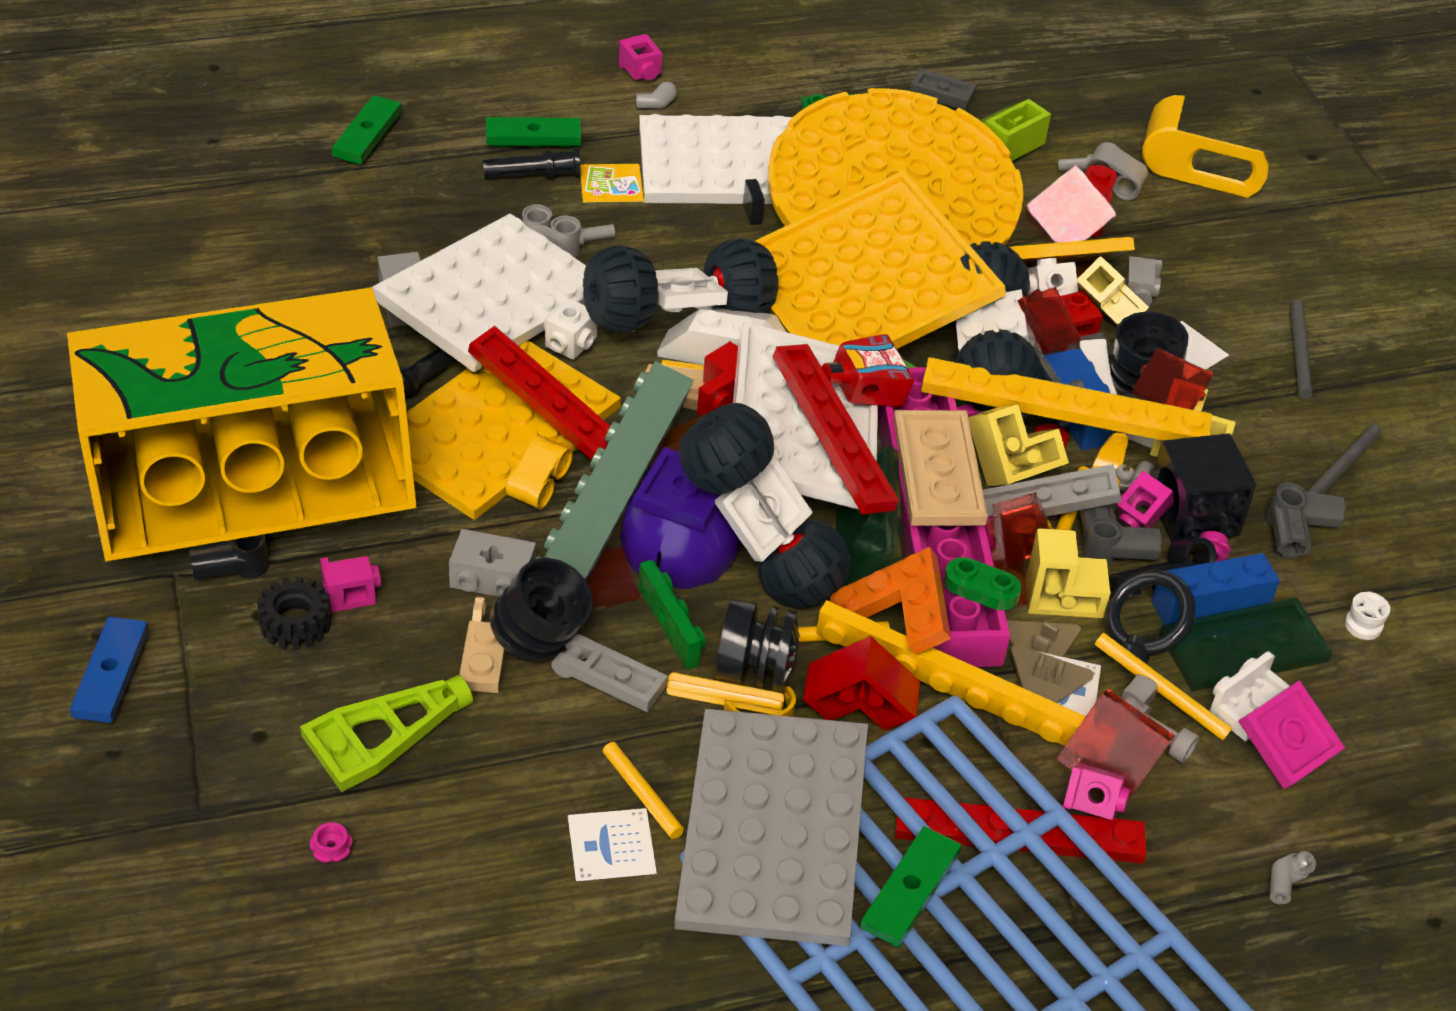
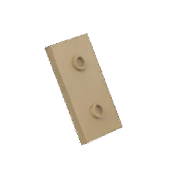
M895 410L893 421L911 526L986 525L988 514L967 411Z

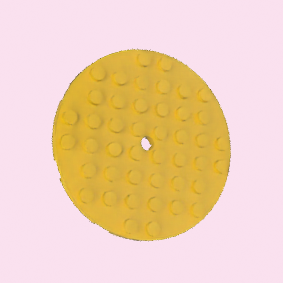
M871 88L865 94L850 96L847 92L835 94L821 99L797 113L788 122V127L775 140L769 159L767 180L773 207L782 223L787 226L905 170L969 245L974 243L980 245L983 241H990L991 244L994 242L1007 244L1016 229L1021 213L1023 184L1019 169H1015L1010 159L1011 153L1008 148L979 119L959 107L954 111L937 103L938 98L906 90Z

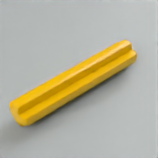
M672 672L667 682V694L670 696L724 706L725 701H731L735 708L770 715L783 710L784 694L782 692Z

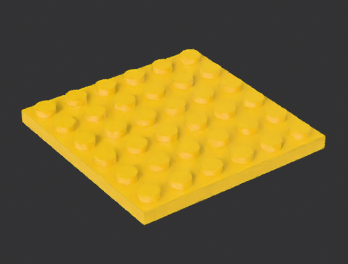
M905 170L755 240L771 252L777 266L778 294L769 312L778 317L787 333L840 346L845 341L888 334L896 349L1006 296L1005 285ZM965 253L970 258V271L964 268L960 257L965 255ZM975 263L977 264L982 274H977Z

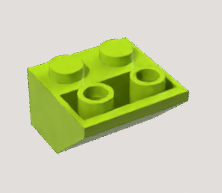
M1027 99L1001 109L980 121L1001 139L1011 153V161H1014L1045 144L1051 113L1032 100Z

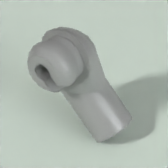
M667 81L661 83L652 93H636V109H665L677 95L676 86L672 82Z
M1142 461L1135 470L1131 467L1127 471L1125 470L1126 465H1119L1115 470L1116 476L1121 482L1119 490L1126 491L1142 471L1152 476L1154 466L1147 461Z
M1300 851L1298 854L1292 853L1274 862L1270 878V900L1272 902L1286 904L1291 901L1292 884L1306 878L1316 868V860L1311 853Z

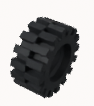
M296 576V582H290L289 577L282 578L283 585H279L277 581H274L270 584L271 591L265 588L261 592L262 598H258L257 602L259 625L263 637H268V643L273 646L279 642V648L286 650L288 644H292L293 650H300L299 644L305 643L306 648L313 646V639L318 642L324 639L323 632L328 634L331 624L330 601L328 593H325V588L321 584L316 587V581L309 579L305 584L303 577ZM291 609L308 611L305 615L295 618L281 615Z

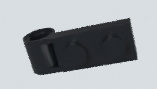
M1177 538L1169 547V561L1109 574L1110 591L1113 592L1122 581L1141 571H1167L1215 562V546L1206 538ZM1193 546L1195 550V558L1191 562L1189 552L1191 547ZM1152 585V589L1155 590L1156 585ZM1141 588L1134 591L1130 596L1141 594Z

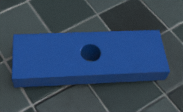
M108 616L71 704L70 713L72 718L113 723L148 635V622Z

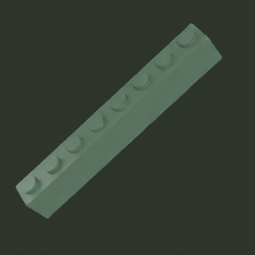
M657 361L654 362L648 373L644 371L640 373L633 388L637 394L634 398L627 396L619 412V416L623 417L620 424L613 421L604 441L608 442L606 449L601 447L597 449L589 466L594 469L590 476L584 473L574 493L579 495L576 502L574 503L569 500L565 505L559 518L563 525L560 530L555 528L551 530L543 547L548 550L545 557L567 563L588 581L624 515L630 497L637 491L685 403L693 384V379Z

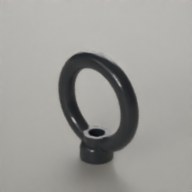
M1146 570L1133 574L1122 581L1109 597L1105 609V624L1108 634L1112 639L1148 664L1150 656L1159 655L1171 650L1188 635L1196 614L1195 599L1189 586L1175 574L1163 570ZM1160 585L1170 589L1179 600L1180 613L1176 624L1167 634L1154 640H1147L1134 634L1128 635L1120 621V613L1124 602L1134 591L1142 587Z

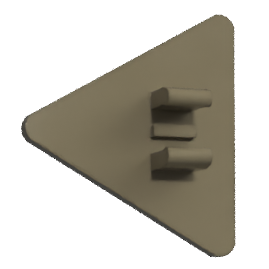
M1007 620L1010 632L1009 644L1011 646L1019 645L1034 651L1065 657L1081 633V627L1077 624Z
M1014 645L1011 648L1010 653L1020 686L1055 703H1060L1093 679L1094 673L1090 669L1019 645Z

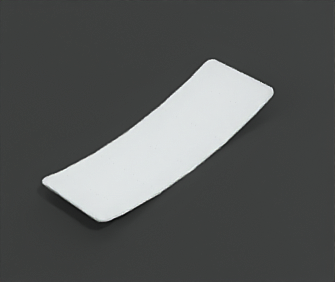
M1106 340L1080 341L1081 350L1088 361L1093 363L1095 371L1102 382L1109 387L1111 394L1117 395L1110 375Z

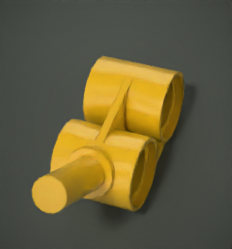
M536 435L529 443L520 463L510 474L506 484V494L539 510L543 509L550 501L555 487L554 480L549 477L561 479L570 467L573 452L578 450V448L568 439L558 443Z

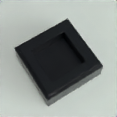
M746 179L743 207L750 225L761 224L763 222L765 198L759 182L756 179Z

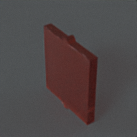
M1056 287L1044 291L1037 289L1032 292V295L1017 300L1023 313H1025V317L1043 354L1058 349L1063 352L1068 349V346L1082 340Z
M1157 348L1147 366H1142L1141 376L1135 384L1132 393L1151 402L1194 410L1198 402L1204 400L1205 390L1214 373Z
M623 548L604 550L587 580V584L592 592L593 608L602 606L611 608L613 604L640 600V594Z

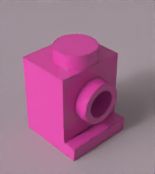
M647 34L619 40V67L621 69L625 68L634 80H652L662 73L663 53ZM641 48L640 54L637 55L634 49Z
M1142 471L1121 496L1122 502L1116 503L1117 513L1120 515L1118 521L1124 527L1152 528L1167 508L1170 509L1174 504L1173 491L1145 471ZM1143 505L1149 507L1145 514L1139 512L1137 508Z
M368 556L330 563L328 557L320 558L322 585L325 588V593H328L330 612L376 604L375 588L381 587V579L377 564L370 565Z
M1077 763L1071 773L1063 807L1073 808L1113 820L1117 815V811L1124 813L1131 791V789L1124 787L1127 776ZM1091 788H1101L1105 794L1104 800L1100 802L1093 800L1090 796Z

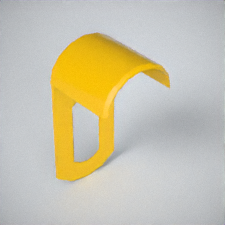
M1173 95L1164 98L1155 105L1150 115L1142 149L1145 165L1153 173L1161 177L1249 198L1262 188L1267 180L1269 165L1263 151L1177 130L1185 96ZM1201 149L1249 161L1252 165V173L1243 182L1195 170L1192 165V158Z

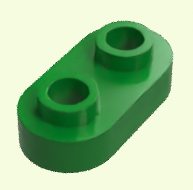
M967 557L955 558L947 564L944 584L950 592L995 610H1009L1018 603L1021 583L1011 573Z

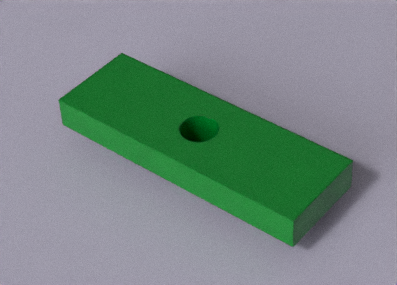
M373 95L332 146V156L352 164H362L401 114L402 103Z
M486 117V145H494L500 148L508 146H528L530 148L540 146H559L561 148L581 146L580 118Z
M653 560L640 563L639 591L685 669L689 670L698 667L701 649L705 648L706 645L701 628L693 626L691 623L687 605L682 598H676L667 572L661 573Z
M923 826L862 918L861 929L900 948L959 856L962 844Z

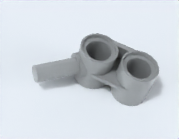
M1110 142L1101 143L1097 146L1094 153L1088 154L1086 158L1060 159L1058 161L1059 171L1087 170L1091 165H1102L1114 169L1117 175L1114 194L1122 200L1129 201L1135 199L1148 177V170L1142 162L1134 159L1117 145Z
M530 205L524 208L522 212V222L528 228L545 236L549 241L571 254L574 258L579 255L580 246L584 245L585 241L615 237L613 224L582 228L578 219L568 215L559 216L552 220V211L544 205Z

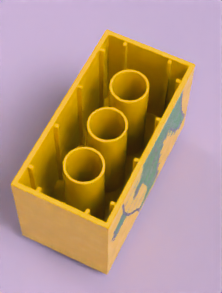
M372 287L67 333L77 427L105 562L417 508L403 378Z

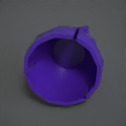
M665 447L638 490L628 501L620 533L621 548L632 570L639 574L640 563L653 560L658 565L659 553L661 551V573L667 572L673 588L691 589L716 582L734 565L740 539L714 502L721 494H711L697 487L685 475L680 462L679 452Z

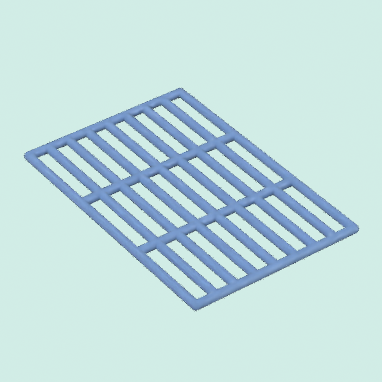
M959 696L949 697L866 745L865 780L915 837L923 826L930 827L871 762L889 751L981 852L963 864L958 859L955 860L926 908L1014 1011L1038 1010L941 899V897L958 887L966 893L1058 998V1000L1041 1011H1092L1086 1003L1103 991L1112 998L1122 1011H1146L1120 982L1121 979L1137 969L1140 970L1176 1011H1200L1153 960V958L1170 947L1230 1011H1254ZM954 714L1046 813L1028 824L939 728L937 723ZM922 732L1013 833L995 844L904 742ZM861 807L859 831L890 867L895 870L903 858V854ZM1059 826L1158 934L1142 945H1139L1040 836ZM1026 846L1119 947L1125 956L1106 967L1012 863L1008 856ZM685 850L682 851L680 855V861L682 862V864ZM856 862L855 886L872 905L881 889L861 865ZM993 866L1092 977L1073 989L974 877ZM853 918L849 946L830 945L824 948L819 943L797 941L810 958L791 970L786 967L764 938L740 936L799 1011H821L801 985L820 972L823 973L853 1011H876L836 963L856 950L907 1011H930L872 942L877 937L861 929ZM912 927L903 943L960 1011H984Z

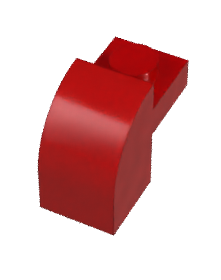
M731 341L705 356L704 384L699 387L697 414L700 416L723 405L733 403L738 346Z

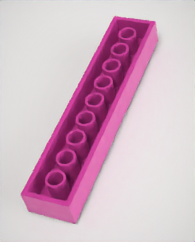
M926 367L908 368L915 381L904 406L878 405L877 416L884 457L887 462L889 483L899 499L895 513L904 558L928 547H931L938 557L951 639L933 648L975 667L1003 666L1010 639L1005 611L995 610L950 592L944 584L947 564L955 558L967 557L994 567L985 526H911L893 421L895 410H958L954 398L921 392Z

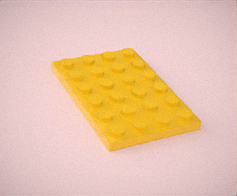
M527 340L519 345L521 349L603 420L621 407V397ZM482 367L475 372L469 368L465 369L406 412L413 479L473 520L477 519L507 495L506 484L508 478L520 463L529 443L536 435L558 443L567 439L486 367Z

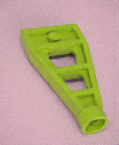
M456 675L446 681L439 680L336 708L300 726L301 736L339 790L343 792L379 774L449 715L472 704L473 697L466 681L460 675ZM420 703L426 710L427 715L410 726H404L394 711L405 706ZM375 719L384 720L392 730L391 736L374 749L365 748L354 733L353 728L367 721Z

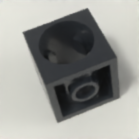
M1231 433L1163 440L1152 477L1173 491L1174 504L1170 509L1167 508L1160 517L1171 543L1180 537H1199L1206 531H1217L1224 534L1227 538L1240 536L1257 484Z

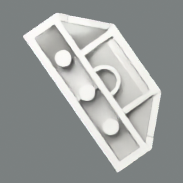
M714 305L709 310L698 309L669 329L657 351V355L662 358L704 365L706 355L729 341L738 346L739 331L743 321L784 332L786 330L774 314L731 311Z

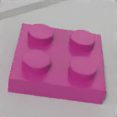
M1300 680L1238 720L1283 789L1293 785L1345 749V746Z

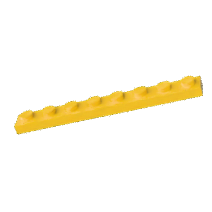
M930 357L928 358L921 392L993 407L1018 404L1020 411L1023 413L1158 440L1210 436L1211 413L1014 374L990 375L984 368H972L970 365Z
M828 600L825 601L819 612L816 634L824 637L828 642L847 647L872 636L915 677L930 685L936 691L959 696L970 706L995 714L1009 724L1021 726L1039 734L1049 742H1056L1078 752L1084 758L1094 759L1103 764L1106 763L1118 730L935 648H930L915 655L908 646L906 635Z

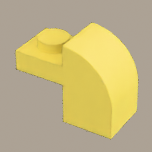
M1101 256L1076 280L1081 291L1084 290L1101 313L1103 312L1116 326H1118L1123 318L1133 313L1149 310V307L1125 285V279Z

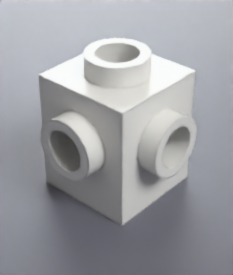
M1057 258L1036 260L1037 266L1027 268L1030 280L1027 294L1029 295V302L1078 292L1075 262L1057 264Z
M568 298L555 312L548 314L543 325L545 330V347L573 360L584 349L587 350L591 347L597 338V325L589 317V312H587L585 305Z

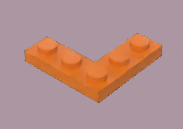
M931 547L909 555L890 566L844 586L830 597V602L866 618L902 602L908 646L915 655L951 639L938 557Z

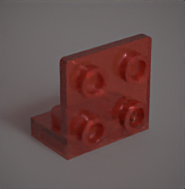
M1077 165L1072 167L1025 206L1026 213L1032 220H1037L1055 243L1086 241L1116 216L1114 209Z
M1036 492L992 504L994 520L989 521L990 533L993 541L996 542V548L991 549L994 566L1011 573L1020 581L1021 592L1018 600L1020 606L1028 604L1024 560L1031 557L1037 528L1053 529Z
M1107 689L1101 694L1059 754L1058 761L1070 770H1073L1077 763H1082L1127 776L1124 787L1131 789L1130 800L1175 735ZM1095 787V788H1097L1098 790H1100L1102 793H1104V791H1103L1101 788Z

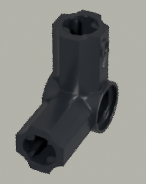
M264 534L189 547L194 580L235 572L244 578H257L265 574L269 569V557Z

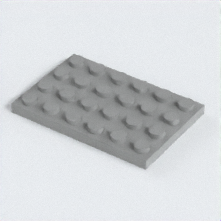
M705 709L675 914V929L840 946L850 945L868 724Z

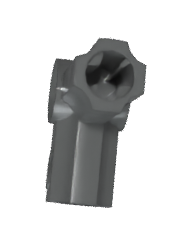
M1291 482L1279 485L1265 513L1268 523L1273 526L1277 551L1283 555V558L1296 559L1299 556L1307 555L1311 549L1308 525L1340 528L1344 521L1346 506L1343 497L1307 493L1303 487Z
M1113 504L1079 510L1085 540L1082 551L1084 558L1106 559L1107 565L1112 564L1115 558L1159 559L1161 552L1160 529L1121 526L1115 519Z

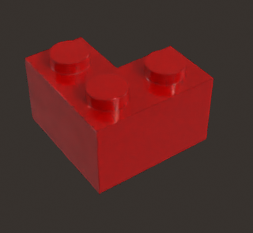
M869 636L809 663L803 700L825 720H835L860 709L886 731L916 717L920 680L872 636Z

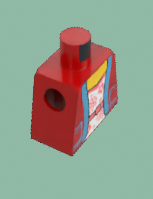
M888 334L845 341L840 344L834 361L822 365V369L831 384H839L847 400L853 404L904 406L915 381Z

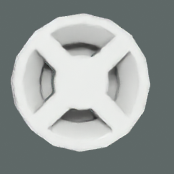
M1372 592L1357 594L1353 598L1351 610L1345 618L1347 630L1359 639L1372 640L1379 637L1383 631L1384 622L1390 614L1388 601Z

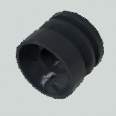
M1144 311L1133 313L1123 318L1116 328L1110 369L1115 390L1125 397L1156 403L1167 400L1173 381H1182L1189 339L1185 326L1174 317L1160 312Z
M548 557L532 559L519 570L510 585L505 588L502 595L495 601L490 612L491 629L499 644L518 659L533 663L550 661L564 649L572 636L588 620L593 609L592 592L582 575L567 563Z
M731 599L721 634L716 664V680L742 685L748 670L755 669L757 688H764L767 674L770 672L774 673L772 691L783 693L785 684L793 672L800 637L797 623L798 611L787 610L783 626H778V607H772L766 622L762 623L758 622L757 603Z

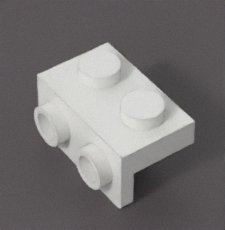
M1269 651L1257 659L1250 658L1247 660L1237 674L1231 678L1225 676L1213 689L1215 697L1210 712L1229 725L1232 731L1245 742L1250 738L1238 720L1290 686L1270 670L1275 656Z

